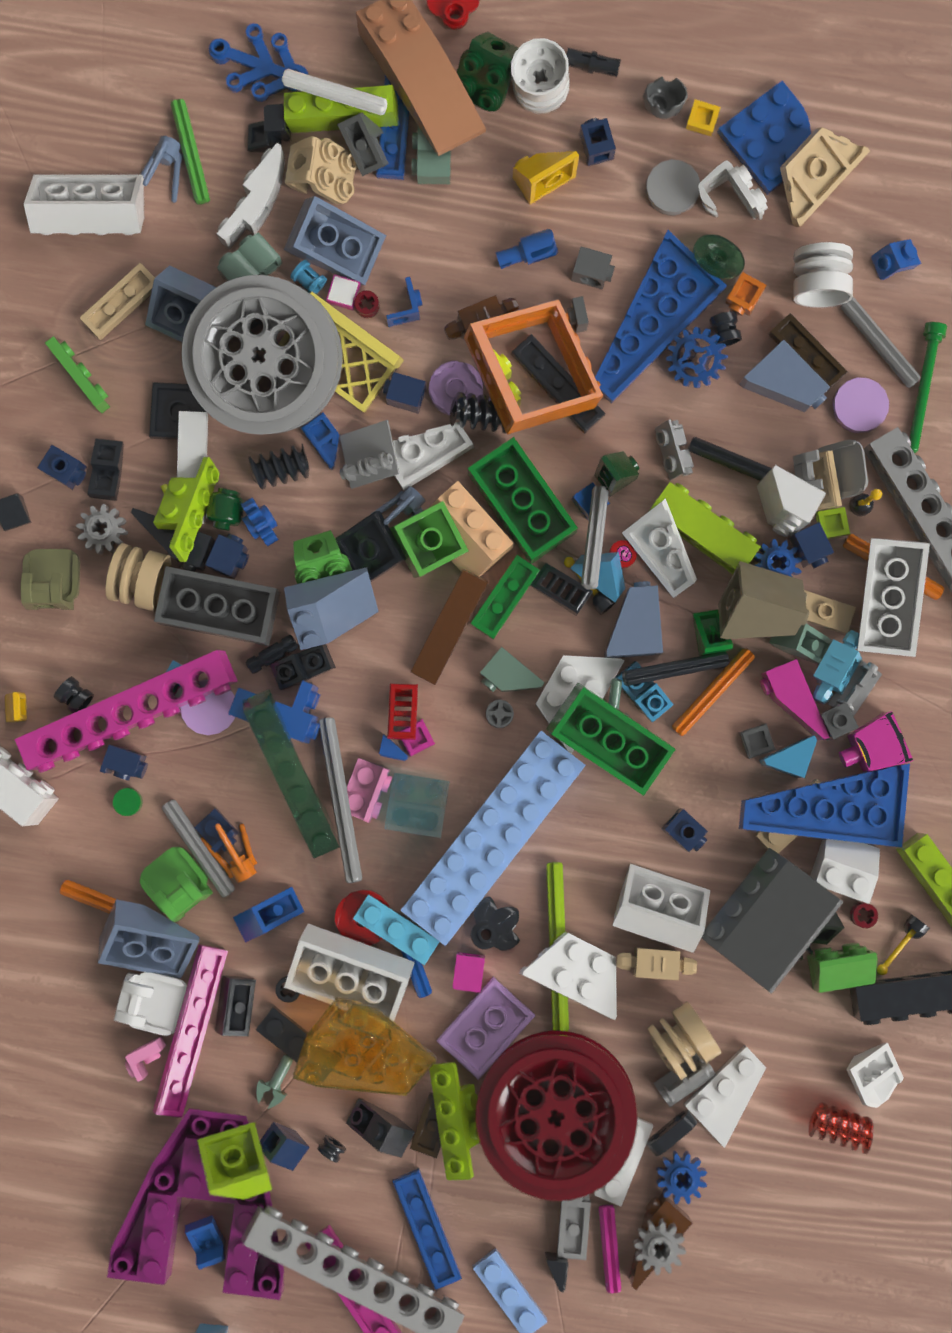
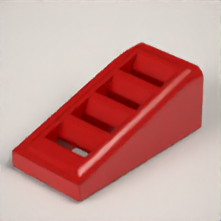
M390 683L387 739L416 740L418 684ZM396 697H412V701L395 700ZM395 707H411V711H396ZM394 717H411V721H395ZM394 726L410 727V732L394 731Z

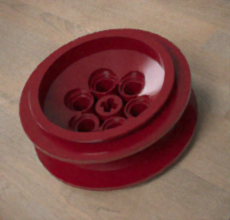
M550 1030L538 1032L524 1037L508 1047L489 1070L477 1099V1134L483 1152L493 1169L515 1189L531 1197L549 1201H567L582 1198L596 1192L609 1183L625 1165L631 1153L637 1131V1108L634 1090L625 1069L618 1059L597 1041L570 1031ZM558 1080H565L569 1083L570 1090L565 1094H560L555 1090L554 1083ZM529 1090H539L543 1099L539 1103L530 1102L526 1095ZM580 1100H588L593 1108L589 1113L582 1114L577 1110L576 1104ZM557 1109L558 1114L563 1112L564 1115L561 1117V1122L556 1123L555 1119L550 1120L549 1117L552 1115V1110ZM528 1118L534 1120L537 1124V1129L533 1132L524 1131L521 1127L522 1120ZM574 1130H583L587 1135V1139L582 1143L574 1142L570 1136ZM547 1139H554L558 1142L559 1149L555 1152H548L544 1149L543 1142Z

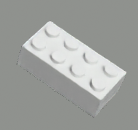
M0 746V809L21 826L38 825L59 799L53 794L55 789L43 780L39 783L31 776L33 774L32 770L27 771L22 763L18 765L9 759L12 755Z
M307 924L299 940L284 988L392 1026L415 962Z

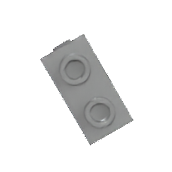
M669 419L656 427L655 431L656 441L660 446L664 459L663 465L670 481L680 475L687 476L693 474L692 468H694L689 449L680 450L679 446L687 444L683 425H679L678 420L671 421Z
M861 660L843 694L835 692L828 704L834 708L842 703H847L854 716L882 673L877 671L878 667L871 662L867 664Z
M697 1054L692 1057L696 1065V1071L692 1072L686 1061L680 1065L687 1075L683 1080L670 1071L654 1082V1085L669 1107L716 1075L711 1065L705 1063Z

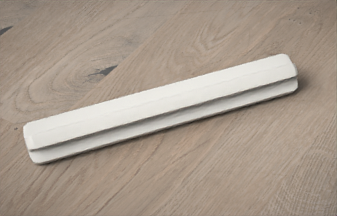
M286 69L282 76V82L287 87L378 115H384L388 103L386 99L291 69Z

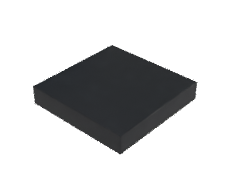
M152 382L149 437L151 439L178 440L179 411L206 412L192 394L188 384Z
M380 511L373 512L335 538L341 553L348 557L352 571L367 567L371 582L407 559L389 526L383 523L385 519Z

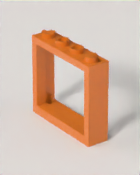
M559 299L471 323L464 335L465 342L507 435L594 409L603 397L600 390L601 384L594 377L590 360L584 355L580 346L579 336L573 331L569 322V315L564 312ZM547 322L581 397L522 414L489 342V338Z

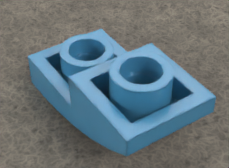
M634 661L622 672L641 668V665ZM622 672L615 677L622 680L624 692L651 722H654L674 705L658 684L653 681L625 686Z

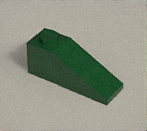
M622 451L606 454L601 457L594 476L601 486L606 487L609 491L608 496L611 497L637 480L640 468L631 455L628 457Z

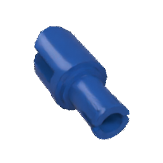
M545 229L520 238L519 244L495 252L500 268L504 269L523 261L525 263L528 262V265L550 258L558 253V248L552 230Z

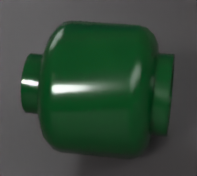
M218 488V492H213L210 495L209 505L205 514L206 518L214 522V528L229 531L230 526L241 524L244 512L241 504L245 501L240 497L239 492Z

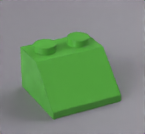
M444 501L390 528L407 558L405 562L414 578L421 577L469 551Z

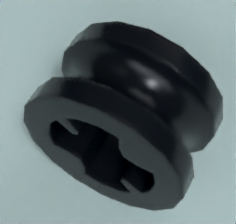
M285 976L279 980L275 990L278 999L282 1002L290 1003L297 1000L301 993L296 992L294 996L290 993L287 995L283 994L282 990L284 987H282V984L286 983L288 977Z
M325 1135L323 1138L324 1144H319L317 1150L327 1159L338 1163L340 1160L339 1154L344 1153L346 1148L335 1138Z

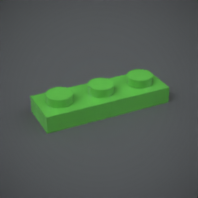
M54 336L46 341L45 344L92 404L101 413L109 409L110 406L105 401L109 396L98 383L94 386L88 378L92 374L84 364L80 362L77 365L71 358L75 353L65 341L60 344Z

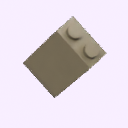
M740 561L718 603L720 638L738 639L796 635L800 626H804L809 617V610L806 607L807 593L804 592L803 580Z

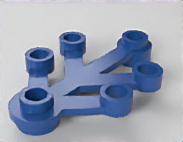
M255 23L247 26L246 35L248 40L253 43L259 58L231 48L224 39H215L210 43L209 53L215 63L226 64L231 60L253 68V70L241 75L230 73L226 78L228 89L235 93L241 91L244 86L254 83L251 92L253 98L258 102H263L268 96L286 88L292 92H300V90L283 84L282 76L286 69L309 75L305 67L295 64L288 49L287 37L283 33L274 34L271 38V43L274 51L280 54L284 67L274 64L264 43L262 28ZM252 31L259 32L257 36L250 35ZM278 40L284 41V44L281 46H277L275 43ZM217 47H224L220 52L215 51ZM270 75L279 78L267 85L263 82H256ZM232 80H239V83L235 86L230 84ZM258 89L265 90V92L262 95L256 94V91Z

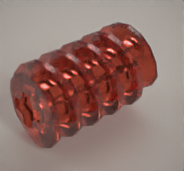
M821 1102L814 1109L809 1121L808 1130L810 1137L817 1130L819 1140L823 1141L826 1135L829 1134V1142L831 1144H834L839 1137L841 1147H846L848 1141H851V1150L856 1151L860 1144H862L863 1154H868L871 1148L874 1127L872 1119L868 1116L861 1118L858 1113L850 1114L846 1109L840 1111L836 1106L829 1107L826 1103Z

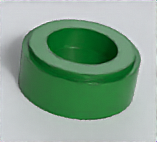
M123 788L113 797V807L122 816L135 815L142 808V796L133 788Z

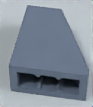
M785 340L777 345L740 382L744 389L804 413L811 406L817 409L827 399L824 394L830 388Z
M649 581L636 582L634 587H630L627 590L604 652L605 658L649 656L663 653L658 585L651 586Z

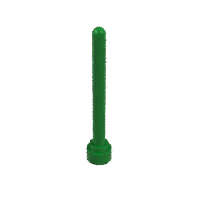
M926 322L923 332L927 347L909 437L911 441L910 447L914 453L919 450L938 344L942 343V339L946 337L948 327L940 322Z

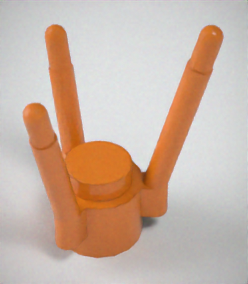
M218 823L215 825L220 838L233 859L229 862L231 867L218 852L214 853L211 850L212 846L203 837L200 838L211 855L225 869L230 879L234 877L236 882L240 883L257 873L254 867L257 861L253 856L244 824L241 823L239 829L247 858L244 854L237 855L221 825Z

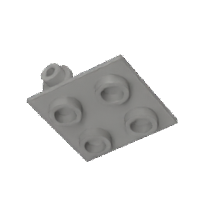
M388 420L340 435L345 465L340 469V476L343 480L347 479L349 481L351 489L400 474Z

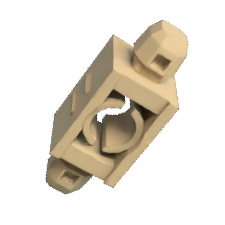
M635 947L634 956H631V953L617 954L616 966L624 970L633 968V976L639 978L679 981V971L682 975H692L697 972V961L682 957V960H680V951Z

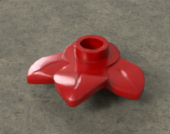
M427 0V6L433 15L442 18L445 26L457 30L467 24L469 14L478 8L480 0ZM457 14L460 18L452 19L451 16Z

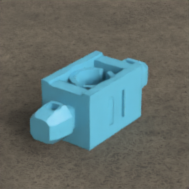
M850 630L843 638V644L833 639L813 675L817 683L820 684L816 686L813 693L814 700L826 704L833 696L832 690L841 695L843 694L862 660L859 651L855 650L858 649V632Z

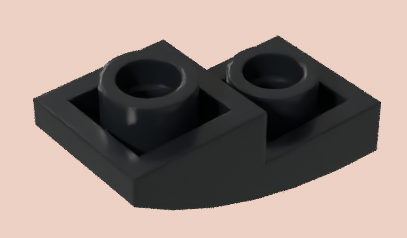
M326 644L311 647L270 664L280 690L287 689L336 668Z

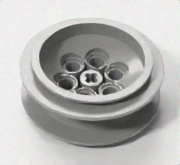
M249 275L221 284L206 295L197 305L184 332L182 364L192 394L203 409L214 419L240 432L260 435L287 432L306 424L316 417L328 404L341 376L342 345L332 317L313 295L281 278L266 275ZM256 319H260L264 325L263 331L258 335H254L251 331V324ZM283 330H286L290 335V341L286 346H280L277 342V335ZM237 336L241 340V348L237 352H232L228 344L231 338ZM258 349L261 351L266 350L267 353L264 355L265 362L256 361L258 357L256 351ZM285 359H290L294 364V370L289 375L283 374L280 368L281 363ZM237 365H241L245 369V377L240 381L235 380L233 377V369ZM267 376L271 380L272 385L270 390L264 393L259 389L258 385L259 380Z

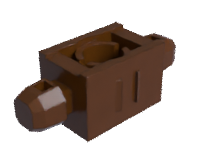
M494 295L458 310L457 318L459 322L454 320L444 327L446 336L449 340L460 338L461 334L464 333L465 335L471 323L518 311V303L515 298L502 300V304H499L497 296Z

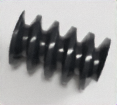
M463 392L456 393L450 408V424L452 427L456 419H459L460 428H464L466 422L470 421V428L475 429L477 423L480 422L481 430L485 431L489 423L491 424L492 432H496L498 426L501 425L502 433L506 434L490 397L487 399L485 395L476 397L473 393H469L467 396Z
M303 443L301 452H298L295 446L292 445L289 455L283 448H280L279 457H276L273 451H269V460H266L262 454H259L258 463H255L251 456L248 457L254 481L262 490L266 489L267 480L271 486L275 487L278 477L283 484H287L288 475L291 476L293 481H298L299 472H301L305 479L309 477L310 468Z

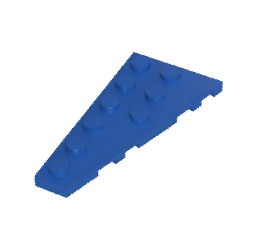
M667 230L595 376V379L601 384L600 390L603 396L611 404L675 340L674 337L679 336L727 287L716 274L669 230Z
M910 763L741 800L739 829L902 847Z

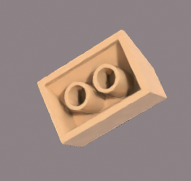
M459 481L452 485L430 506L432 507L444 501L469 550L465 554L451 560L461 573L465 569L481 577L513 549V541Z

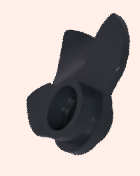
M490 896L484 898L474 911L476 924L471 930L473 944L483 950L495 947L501 951H507L514 948L520 942L518 936L512 931L519 921V910L514 907H501L497 909ZM482 930H487L490 933L488 940H484L481 937Z

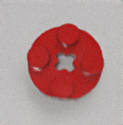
M361 889L351 892L341 900L335 912V924L341 936L371 946L383 938L366 927L359 925L357 921L353 920V917L368 894L389 908L390 905L379 893Z

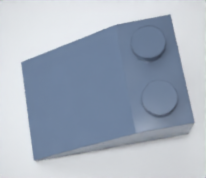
M313 196L304 200L284 250L302 260H308L310 264L341 277L359 281L364 286L386 235L324 200Z
M367 567L284 587L287 611L301 650L328 644L379 612Z
M116 899L99 938L98 963L181 979L199 943V936L145 905Z

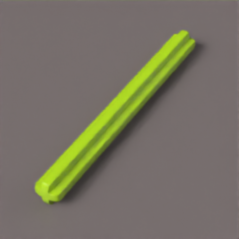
M549 862L546 865L549 947L565 932L563 864L561 862ZM551 990L552 1029L568 1031V997Z

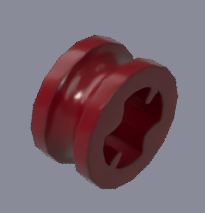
M369 290L361 291L356 295L354 304L357 313L363 318L374 317L380 309L377 295ZM366 299L368 302L373 300L374 302L371 303L372 309L369 310L367 307L360 308V306H363L362 300Z
M859 902L851 908L850 918L856 926L868 929L877 923L878 912L873 905ZM861 908L866 911L870 910L871 915H867L870 918L867 922L858 920L857 915H861L858 913Z

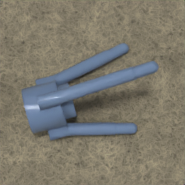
M161 136L152 156L140 175H143V185L147 186L159 163L170 166L174 162L171 201L175 203L179 187L180 166L184 156L179 153L181 145L178 141L168 136Z
M409 486L404 492L401 490L393 499L375 511L383 513L393 505H397V508L383 521L385 525H388L401 512L407 516L412 513V517L424 511L421 506L425 503V499L416 489Z

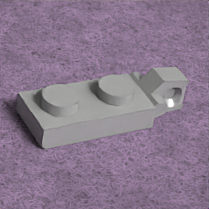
M589 1195L574 1200L561 1201L557 1258L586 1260L591 1206Z

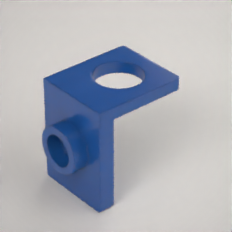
M405 277V283L412 309L386 315L388 327L420 320L418 307L423 306L419 289H413L411 277Z

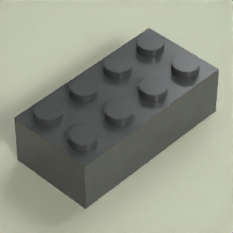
M166 566L154 622L164 626L269 646L281 592L273 587Z

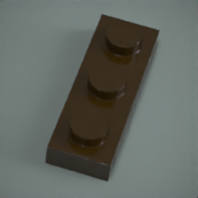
M791 313L770 331L769 335L778 345L785 340L830 386L828 390L848 372Z

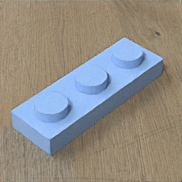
M496 1248L473 1265L476 1274L519 1333H534L547 1323L544 1313Z

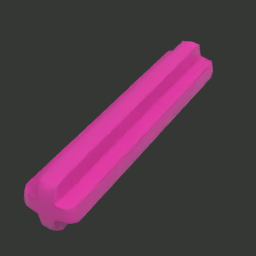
M606 1204L599 1206L605 1288L607 1293L621 1292L615 1210L613 1205Z

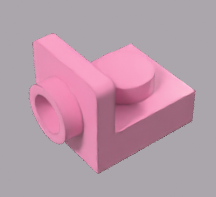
M162 1036L132 1050L125 1056L127 1060L125 1062L126 1069L131 1077L135 1076L138 1082L148 1075L142 1061L144 1060L145 1064H148L161 1057L160 1051L166 1047Z

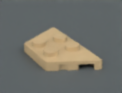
M820 127L816 128L780 167L794 227H801L870 152L867 147L858 146L850 142V139L836 136L832 131Z

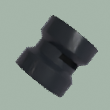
M723 312L709 319L711 328L715 330V334L720 336L717 344L723 343L726 346H730L742 340L741 332L736 327L738 322L736 312Z
M72 676L66 679L54 694V698L58 702L68 705V710L71 713L86 708L94 697V694L88 689L81 688L79 681Z

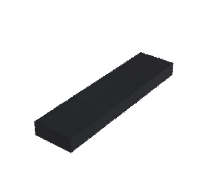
M532 334L511 352V355L557 404L581 397L573 378ZM597 405L594 409L571 415L569 418L585 434L606 413Z

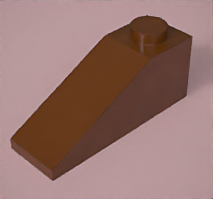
M661 1194L659 1198L654 1197L645 1208L647 1212L644 1214L641 1228L645 1231L649 1230L648 1220L652 1221L654 1227H657L659 1220L663 1219L666 1228L674 1223L677 1228L675 1234L681 1233L683 1235L693 1223L689 1215L670 1198H665ZM663 1242L661 1245L656 1243L654 1248L656 1251L658 1248L663 1250L665 1246ZM634 1254L629 1280L631 1287L637 1290L654 1269L653 1265H651L645 1271L642 1266L643 1260H637Z

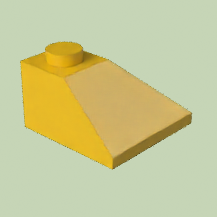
M577 151L536 153L530 158L525 156L518 160L515 167H513V179L528 203H534L575 178L579 154Z

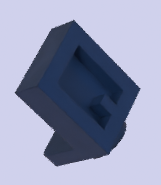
M215 808L194 828L212 846L211 850L214 853L220 850L225 853L227 848L220 838L215 825L217 823L221 825L232 846L237 842L234 837L239 832Z

